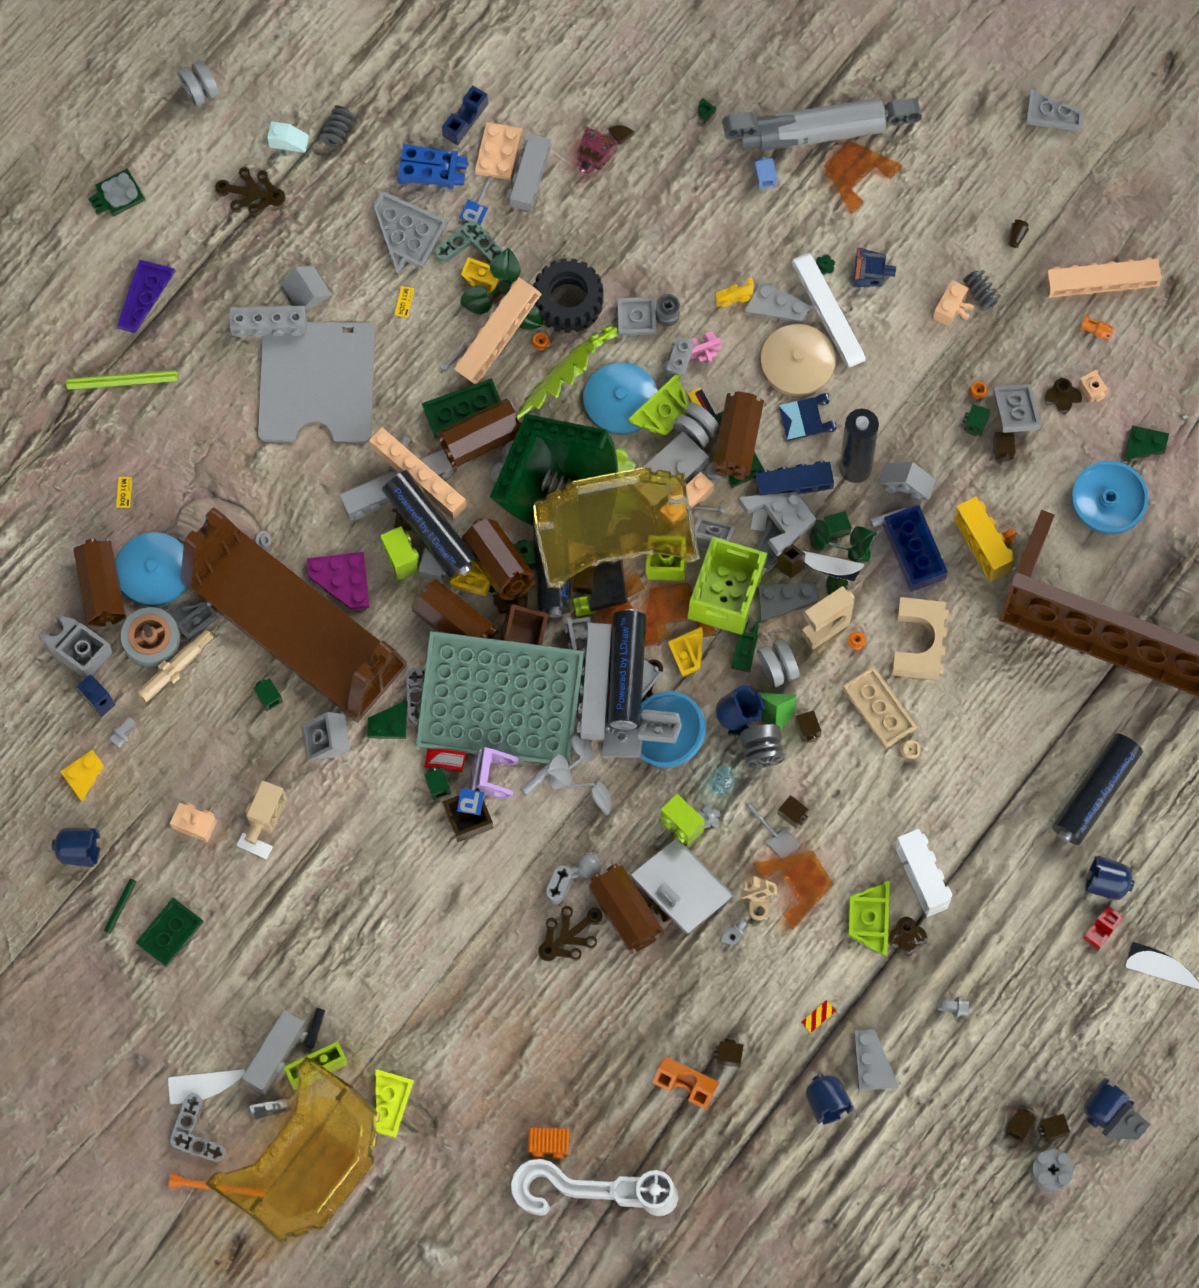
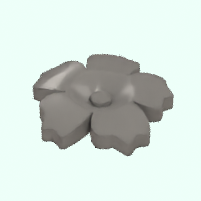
M706 805L702 812H698L705 819L704 829L710 828L711 825L716 828L719 825L718 817L721 816L719 810H712L710 805Z

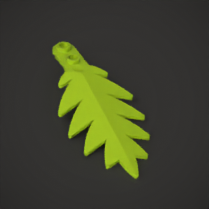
M611 325L605 326L601 329L602 332L588 336L587 341L572 349L568 353L569 355L547 372L548 375L534 386L535 389L524 398L525 402L518 408L519 413L516 418L519 419L533 407L540 409L547 393L557 398L561 385L565 383L573 385L575 377L582 374V370L585 371L587 369V351L594 353L595 348L602 345L604 341L616 337L617 328Z

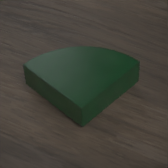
M702 98L699 103L698 113L700 119L706 123L717 111V108Z

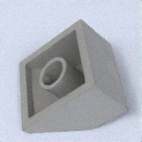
M326 712L302 724L307 761L338 757L350 751L345 714Z

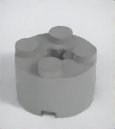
M1055 1149L1046 1150L1038 1155L1031 1167L1032 1181L1043 1192L1057 1193L1063 1190L1072 1179L1074 1171L1072 1161L1062 1151ZM1050 1167L1056 1171L1054 1175H1051V1172L1048 1171Z

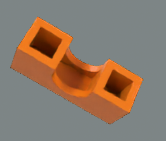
M667 1056L659 1066L652 1082L668 1091H671L673 1087L686 1089L690 1093L688 1101L704 1109H707L719 1085V1082Z

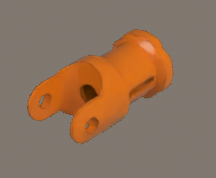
M1085 315L1080 331L1085 330L1093 333L1098 338L1111 340V333L1115 331V328L1106 322H1098Z

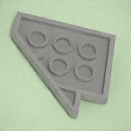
M382 191L374 204V211L396 273L398 275L401 273L406 262L423 269L448 225V220Z

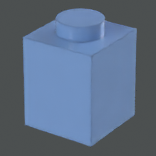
M761 158L755 161L754 171L758 188L777 186V174L773 158Z

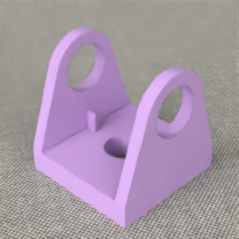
M483 748L476 788H479L480 792H485L484 796L512 798L513 791L487 783L490 762L516 765L518 764V758L491 748ZM478 753L474 755L469 790L472 788Z

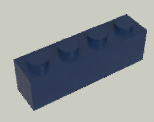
M817 461L811 465L798 464L792 468L780 467L774 471L761 470L755 473L758 495L797 492L799 495L831 490L834 487L831 464L825 461Z

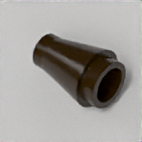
M1015 219L1014 223L1011 224L1009 246L1019 248L1020 243L1029 231V224L1027 222Z

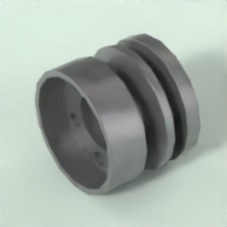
M773 724L759 725L745 729L740 733L742 747L748 749L744 752V757L747 758L745 759L746 767L754 769L766 768L785 761L784 747L778 744L782 741L780 726Z

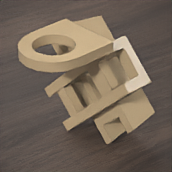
M756 876L745 879L741 899L749 898V912L754 920L761 921L766 919L769 913V896L777 895L776 884ZM756 907H762L765 913L762 916H756L753 910Z

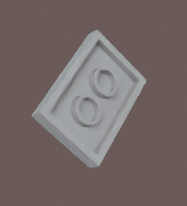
M1031 384L994 387L993 394L1003 433L1040 430L1041 423Z

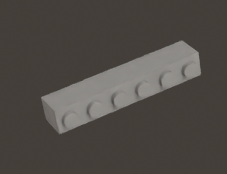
M443 449L420 459L444 481H447L453 475V468ZM396 470L340 494L341 502L349 519H360L370 511L376 512L382 506L392 504L381 489L399 473Z
M589 623L588 629H584V641H587V648L583 647V659H586V666H582L581 677H585L584 684L580 685V696H583V703H579V714H582V721H578L577 733H581V739L604 741L612 624Z

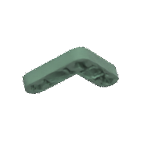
M470 221L438 245L435 252L437 260L445 263L472 244L491 263L493 259L492 252L498 255L503 250L478 223ZM469 228L475 229L476 235L473 232L469 233ZM460 238L463 240V243L460 246H456L453 244V240ZM481 240H487L489 242V245L487 247H481L479 245V242ZM440 251H447V256H445L444 254L441 255Z

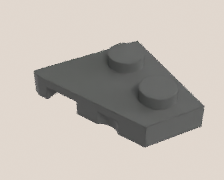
M207 602L197 603L195 606H185L180 610L166 611L173 617L178 629L188 641L219 618L216 612L210 606H207Z
M283 1098L274 1099L272 1102L247 1106L252 1121L291 1110L288 1099Z
M1125 1104L1101 1133L1107 1138L1138 1140L1151 1124L1128 1104Z

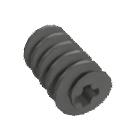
M339 105L334 106V109L331 111L332 115L329 116V121L326 122V127L320 135V139L325 144L333 147L337 146L336 144L343 143L341 138H345L346 134L344 132L349 130L346 125L350 126L352 122L349 119H354L355 117L348 109Z
M984 270L974 271L963 279L966 287L970 289V293L974 295V299L978 301V305L982 307L983 312L993 308L1001 297L1000 294L994 296V293L997 291L996 288L990 290V287L993 285L992 282L986 284L989 277L982 278V275L985 273Z
M549 468L541 483V490L544 492L548 488L549 495L555 491V497L558 498L562 495V499L565 501L569 499L568 505L571 506L577 500L583 486L577 489V482L571 486V479L564 482V475L558 479V472L551 475V468Z

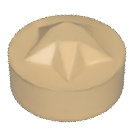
M906 740L900 747L901 755L906 759L917 758L921 751L919 743L915 740Z

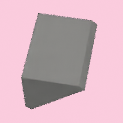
M314 266L295 267L281 283L295 306H305L306 311L332 297L331 292Z
M699 517L692 531L691 545L708 549L712 537L731 542L735 526Z

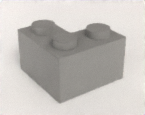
M914 462L885 463L878 483L889 493L904 492L910 496V499L920 502L921 500L930 499L936 479Z

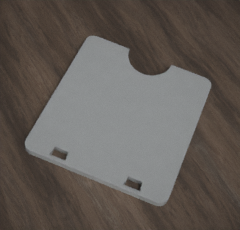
M307 322V334L300 336L283 334V336L279 337L273 335L263 336L258 427L260 440L264 442H296L300 430L312 423L326 426L332 433L333 443H367L371 439L375 328L371 323ZM342 328H353V333H342Z

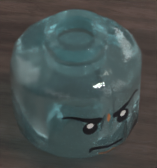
M722 766L721 769L715 768L709 780V786L712 787L711 791L725 796L726 793H731L737 780V776L732 773L733 769Z

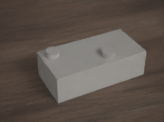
M682 431L628 480V488L655 514L706 468L709 463V456Z
M285 1010L283 1011L242 1077L247 1087L267 1097L283 1071V1067L286 1066L299 1043H304L308 1036L304 1021Z

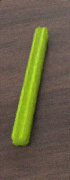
M176 370L68 378L66 379V388L70 390L173 382L178 380V373Z

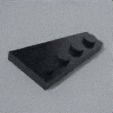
M618 534L604 537L601 547L598 548L589 606L591 612L628 603L621 542Z

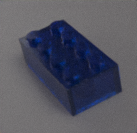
M920 505L884 517L883 528L910 592L946 580L947 568Z

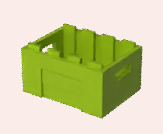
M712 537L690 600L687 619L743 635L757 586L759 587L764 573L767 553ZM730 581L733 585L727 586L726 582ZM724 597L727 599V602L723 603L720 599Z

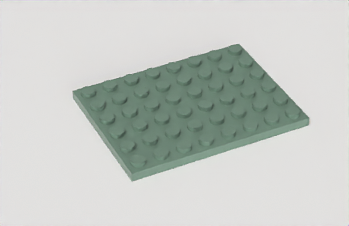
M430 631L416 746L461 751L471 754H477L479 749L486 747L515 756L518 760L547 764L556 755H562L569 766L572 752L571 737L575 729L584 651Z

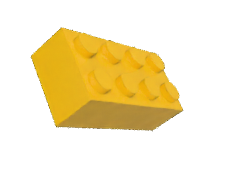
M977 496L957 505L953 520L989 581L992 582L1010 573L1015 558L1014 554L1004 544L1005 539L1000 532H997L993 518L991 516L988 517L983 501H979Z

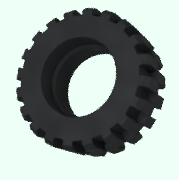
M566 258L558 263L556 261L551 262L550 267L545 266L542 268V274H537L533 287L542 295L535 304L540 309L542 321H545V325L548 328L553 326L554 331L560 332V330H565V333H570V330L579 332L581 327L588 328L591 326V321L595 322L598 319V314H601L604 302V289L599 274H596V270L592 266L588 268L587 263L584 261L578 263L577 259L572 258L571 261H566ZM573 284L580 287L586 293V298L579 305L566 308L554 303L551 299V293L558 286Z

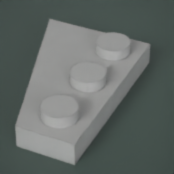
M1031 89L1026 124L1081 132L1084 112L1065 103H1058L1052 100L1051 97L1038 94L1036 90Z
M761 281L744 314L761 315L764 318H779L783 321L802 324L811 309V305Z
M875 1030L854 1031L859 1091L899 1088Z

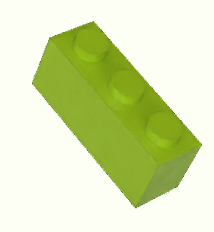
M337 1041L283 1068L293 1090H296L348 1065Z

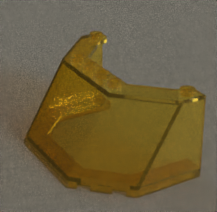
M644 467L572 481L565 485L566 489L562 491L557 489L547 495V500L543 502L538 500L534 503V527L548 588L564 586L567 579L589 566H597L607 561L613 563L623 558L634 559L638 555H654L657 553L679 557L687 563L700 559L685 474L677 473L674 476L671 475V471L657 470L652 472L651 468Z
M307 1056L297 1068L299 1083L295 1113L255 1164L226 1173L221 1171L215 1172L206 1182V1185L215 1194L279 1243L287 1241V1238L291 1236L296 1238L308 1234L309 1230L325 1228L374 1164L372 1151L376 1147L378 1132L375 1128L376 1123L379 1122L380 1114L352 1085Z

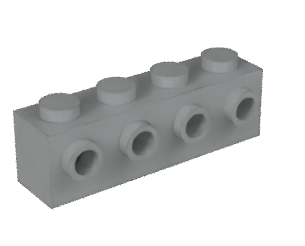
M529 134L528 140H524L522 147L524 154L519 157L517 164L519 170L513 176L512 183L515 184L508 193L510 207L532 212L551 149V139Z
M305 306L230 308L231 334L236 337H245L246 335H254L256 337L273 335L279 337L283 336V334H291L293 336L307 334Z

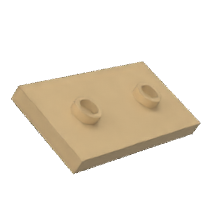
M874 666L842 686L845 694L885 750L917 730L916 724Z

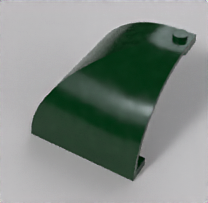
M525 414L490 498L516 518L533 526L532 502L539 498L555 497V491L549 495L548 488L544 492L541 490V483L547 471L551 468L550 474L558 472V479L564 475V482L571 479V486L575 482L578 483L577 489L583 486L580 495L571 506L568 505L569 499L565 501L567 540L600 548L611 522L618 488L617 455L610 434L605 429Z

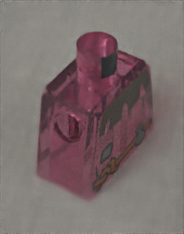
M586 127L577 151V160L582 162L579 170L585 174H588L592 167L601 170L618 150V141Z

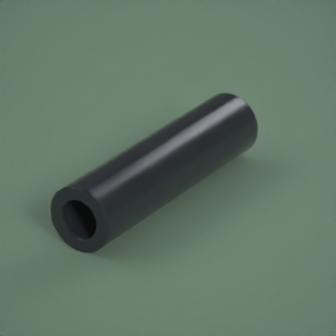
M316 1008L305 1042V1046L314 1049L325 1014L324 1009Z

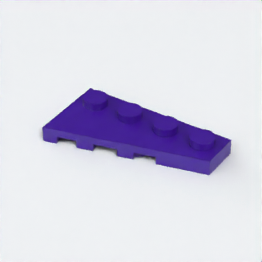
M139 260L117 324L118 329L133 333L137 332L176 272L175 268Z

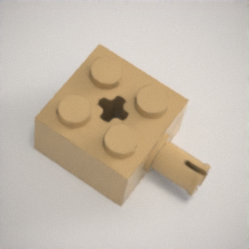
M263 780L260 786H256L253 793L255 798L252 803L248 804L246 809L250 828L244 840L251 844H256L261 830L272 834L287 800L284 788Z

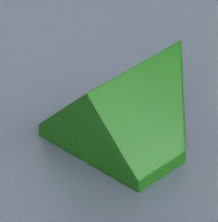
M759 693L765 709L762 710V720L765 724L780 726L781 731L795 714L796 695Z

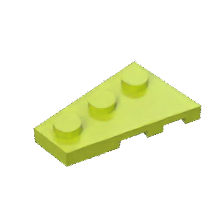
M376 1069L377 1133L396 1138L414 1080Z

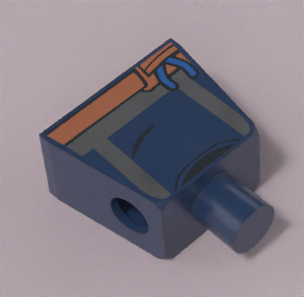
M857 247L853 287L882 286L884 276L895 277L896 266L885 265V254Z
M91 674L77 685V693L100 717H103L115 706L110 694ZM105 699L106 701L100 705L101 701Z

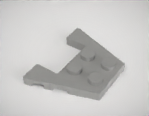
M797 492L740 497L738 500L739 505L747 515L764 508L781 531V535L769 539L768 542L776 556H779L786 547L792 545L796 538L801 537L816 522V518Z

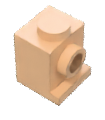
M1097 370L1080 378L1078 384L1090 403L1095 400L1097 402L1101 401L1106 397L1108 388L1098 375Z

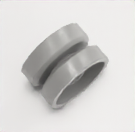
M201 59L192 63V71L187 67L177 71L186 94L196 107L205 103V95L209 99L219 95L217 85Z
M690 402L683 410L684 415L679 414L672 422V426L678 435L683 431L703 450L709 443V438H714L719 432L720 426L707 410L696 403Z
M784 639L773 642L772 649L767 645L757 649L762 669L774 688L784 684V677L789 681L799 677L797 663Z

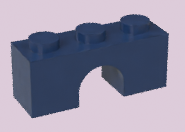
M472 85L463 97L462 106L456 115L451 113L443 124L442 136L458 146L487 107L488 94Z

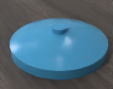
M621 362L608 364L598 369L589 378L585 386L583 401L586 414L596 427L605 429L610 434L628 435L635 433L643 428L627 422V419L658 391L653 378L645 370L634 364Z
M1101 461L1090 465L1080 473L1072 490V505L1077 517L1085 526L1101 534L1114 535L1131 530L1141 521L1148 506V490L1143 478L1132 467L1117 461Z
M158 532L141 534L126 543L116 559L120 588L123 594L131 601L148 607L166 605L177 599L187 588L181 582L183 545L174 537Z
M675 691L657 693L642 703L641 712L642 710H655L678 713L682 728L676 743L642 740L641 758L647 763L660 768L676 767L690 760L700 749L706 732L705 718L697 703L687 695Z

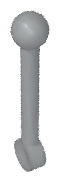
M465 342L463 347L447 363L441 365V369L447 371L449 365L467 349L470 343Z
M694 506L690 510L715 511L720 514L725 512L724 507Z

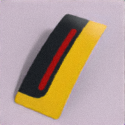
M701 387L687 393L693 403L703 407L713 417L716 415Z

